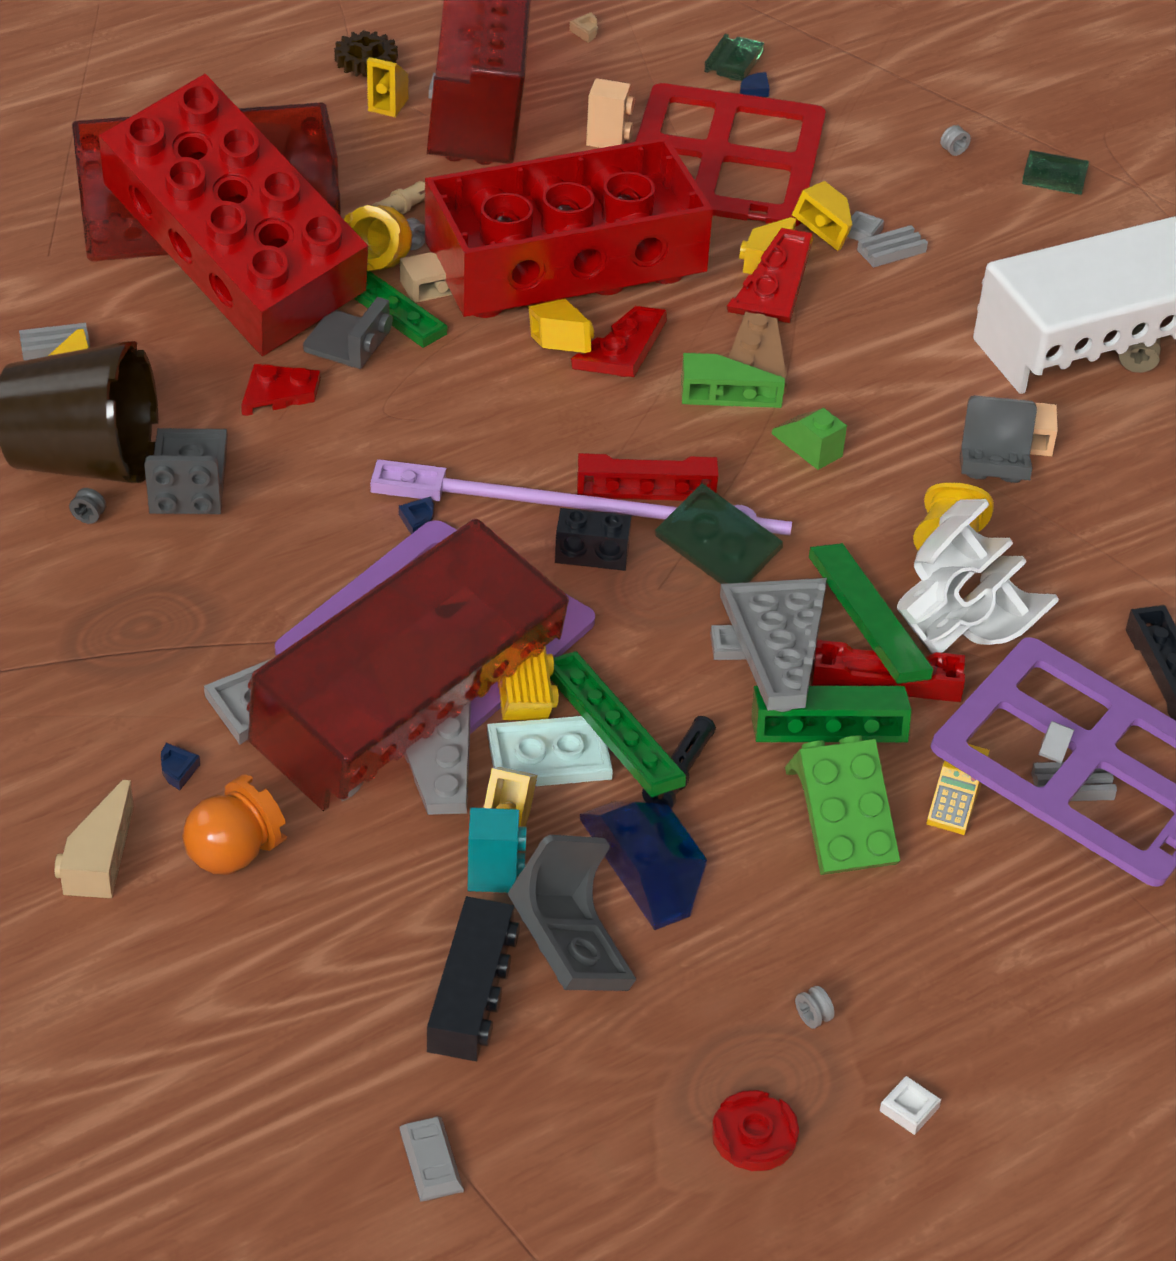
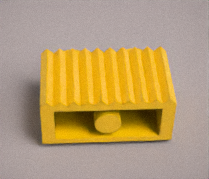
M513 638L500 640L495 655V669L497 670L496 675L501 701L500 706L502 707V719H548L552 708H556L558 705L559 694L557 685H551L550 676L553 675L554 659L552 654H546L545 641L543 639L538 641L536 639L521 640L520 638L517 640Z

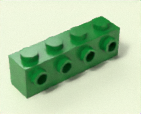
M754 686L751 719L756 742H839V740L846 737L862 736L863 741L876 739V742L908 743L912 709L905 686H809L806 708L780 712L767 710L758 686Z

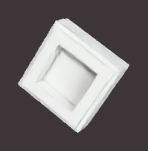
M905 1076L881 1102L880 1112L915 1135L939 1109L941 1099Z

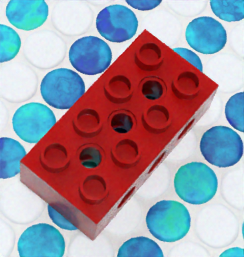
M206 73L99 135L103 183L262 357L366 291L368 244Z
M667 137L425 178V242L430 252L437 255L446 273L445 281L464 317L473 315L480 318H490L497 316L504 309L531 304L537 305L590 293L613 295L622 291L624 287L649 282L672 284L680 281L683 276L707 272L713 208Z

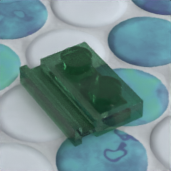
M724 34L705 61L704 72L709 73L710 70L717 71L719 76L727 77L730 80L743 81L763 54L764 42L738 36L736 39H730L729 34Z
M1030 150L1022 184L1082 195L1089 161Z

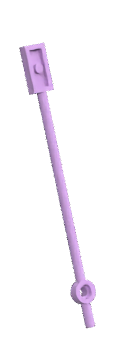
M377 459L371 479V493L417 499L431 496L433 501H440L442 492L703 524L721 527L722 532L733 539L748 538L755 531L790 536L792 526L791 521L757 517L751 508L743 505L729 506L720 513L446 478V468L380 459Z

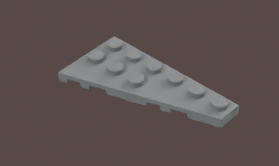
M827 578L721 584L720 598L767 710L786 712L791 709L806 708Z
M472 634L360 637L361 648L367 657L372 676L377 682L392 726L402 745L405 759L409 763L414 775V781L427 814H467L473 656Z

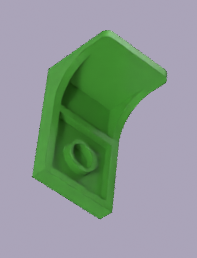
M850 736L839 740V744L825 746L824 741H812L801 746L802 749H799L785 766L786 775L798 774L805 794L820 875L898 864L900 856L876 739L863 741L862 736Z

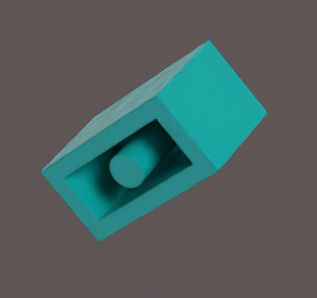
M470 808L467 891L508 893L517 877H519V874L525 867L526 853H518V851H526L527 827L519 826V810Z

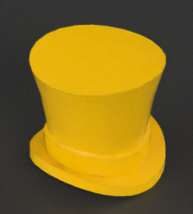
M939 483L929 487L924 497V504L928 514L916 528L913 535L916 549L919 550L925 540L939 527L940 517L959 500L986 499L989 506L969 524L977 533L981 531L990 521L994 510V502L990 494L977 486L964 483Z

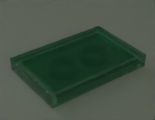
M703 483L655 529L656 537L720 584L750 582L783 548L782 540Z

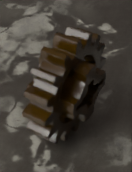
M362 30L360 35L351 32V37L342 36L341 41H336V48H334L335 62H337L338 68H344L345 73L353 71L357 77L361 73L362 76L367 77V59L371 57L397 63L398 46H395L394 39L388 40V35L378 36L377 31L370 34V32Z

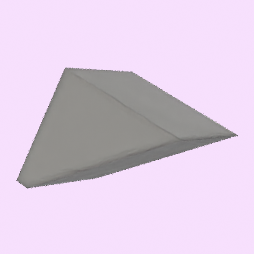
M1051 721L1042 740L1038 755L1062 763L1074 729Z

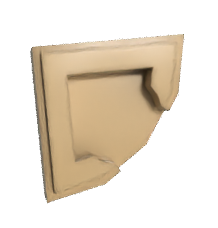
M590 12L572 20L569 31L589 43L595 39L598 33L597 18Z

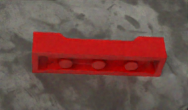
M578 453V495L609 499L716 502L718 485L717 457L690 456L683 461L613 459L607 454Z
M817 640L813 662L812 686H905L908 697L961 702L965 684V674H963L965 655L935 652L925 656L933 668L931 679L897 684L875 651L853 649L843 642Z

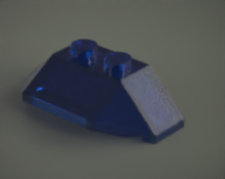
M613 801L580 814L579 819L591 837L605 838L609 843L610 849L606 853L605 858L654 930L691 916L694 901L707 865V858L669 805Z

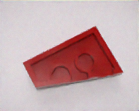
M781 228L761 256V262L751 275L749 274L742 283L743 287L740 292L728 303V312L744 315L745 312L759 313L777 318V321L790 323L813 243V233Z
M642 306L633 307L611 325L612 331L603 339L597 337L591 342V352L584 354L578 352L571 358L572 369L612 374L620 377H635L667 322L666 310Z

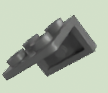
M377 297L361 318L337 310L323 317L303 343V350L318 357L361 369L390 332L393 317L389 311V300Z
M971 396L967 403L959 457L961 474H967L968 477L973 479H985L987 476L1000 477L1002 480L1011 483L1030 480L1032 473L1030 451L1037 414L1036 404L1033 401Z

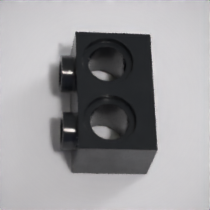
M560 508L556 530L555 563L626 571L632 515Z

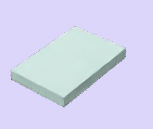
M582 716L487 724V736L493 768L503 767L538 775L536 786L612 780L613 769L608 746Z

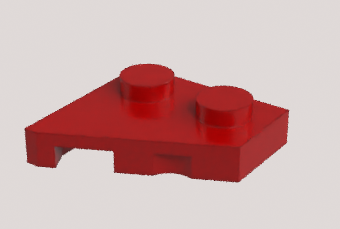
M254 364L241 404L242 415H253V408L271 405L274 411L287 408L290 405H303L315 402L321 381L320 370Z

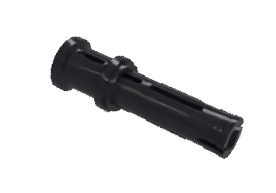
M697 716L694 719L691 727L670 757L685 773L686 786L690 778L689 770L700 756L710 737L716 731L714 722L705 716ZM686 786L664 793L661 799H658L659 795L650 797L643 788L642 797L651 808L666 812L675 805L678 791Z

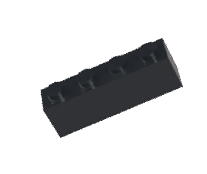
M465 897L427 1025L428 1053L477 1062L481 1045H489L493 1021L488 1019L490 1012H498L502 987H498L500 979H507L511 955L507 954L509 946L516 947L519 937L520 923L514 922V905Z

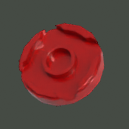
M760 1090L741 1091L727 1097L721 1103L717 1112H715L711 1129L713 1144L720 1155L735 1167L749 1171H769L783 1165L794 1154L799 1137L798 1119L788 1103L782 1099L777 1101L769 1097L770 1093Z

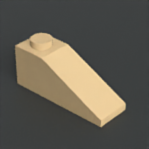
M122 780L67 837L64 853H58L55 860V877L61 878L63 895L112 898L134 807L131 780Z

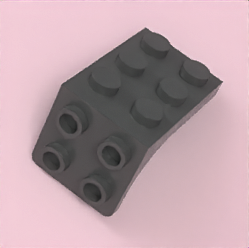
M157 428L154 455L148 456L145 459L149 514H221L228 441L227 429Z
M548 835L544 837L508 892V896L519 912L522 921L526 924L564 990L629 991L636 981V977L598 918L593 903L594 877L599 864L610 849V845L605 838Z

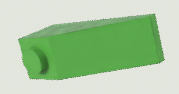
M683 353L681 374L682 404L782 408L785 378L718 354Z

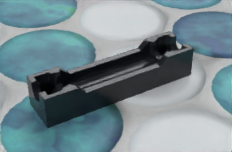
M1165 605L1131 609L1126 632L1135 650H1140L1166 700L1170 718L1176 721V625Z

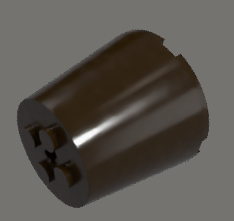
M124 341L29 359L5 366L0 375V447L11 467L126 483H141L146 480L145 459L148 456L154 455L156 442H151L152 424H159L158 400L150 361L145 350H137L136 341Z

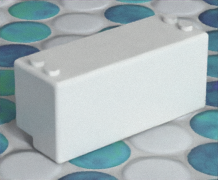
M1176 216L989 262L982 280L983 286L980 302L977 307L978 313L973 339L1019 394L1026 392L1030 370L1035 375H1042L1043 369L1058 365L1061 369H1066L1071 365L1072 361L1086 357L1089 361L1093 362L1099 358L1100 353L1115 350L1118 354H1123L1130 345L1143 342L1149 347L1156 342L1157 338L1168 335L1176 339ZM1173 315L1172 321L1167 326L1160 328L1161 322L1166 317ZM1145 323L1141 332L1132 335V331L1137 325ZM1117 330L1112 340L1103 342L1109 332ZM1089 338L1083 348L1075 350L1076 344L1081 339ZM1060 345L1055 355L1046 357L1047 352L1052 347Z

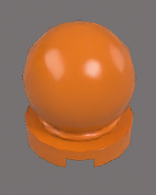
M242 774L225 786V795L216 794L202 800L186 817L182 840L187 856L197 866L210 873L230 875L240 871L255 859L260 849L271 851L287 839V836L280 831V827L286 824L278 804L267 789L258 792L250 784L253 781V777L250 775Z

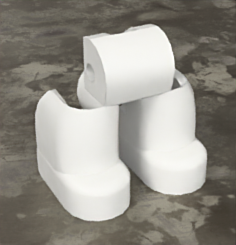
M986 499L959 500L940 517L939 527L925 540L916 555L914 568L921 581L907 591L897 604L898 611L931 654L935 652L943 653L962 634L977 644L992 645L1009 642L1021 636L1059 601L1056 594L1027 593L1015 586L1009 579L1027 561L1023 556H1001L1011 547L1013 541L1010 538L984 537L969 525L989 506ZM974 573H982L981 583L962 599L959 595V590Z

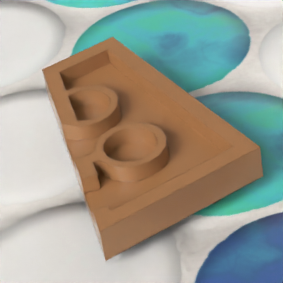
M745 312L728 358L785 378L784 394H787L788 381L777 318L759 313Z

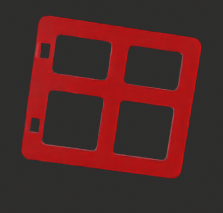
M658 83L651 89L635 142L667 137L678 155L700 158L701 162L695 181L712 206L713 216L745 221L749 219L770 224L790 217L795 218L792 213L800 195L811 184L826 110L815 104ZM682 103L715 109L707 138L696 139L661 133L669 104ZM745 112L801 121L802 126L796 151L785 152L729 143L736 113ZM733 162L789 171L791 174L784 202L782 204H773L716 195L715 191L723 163ZM750 210H753V211H759V212H766L767 214L755 213V212H749V211H750ZM796 219L795 227L801 224L798 219Z

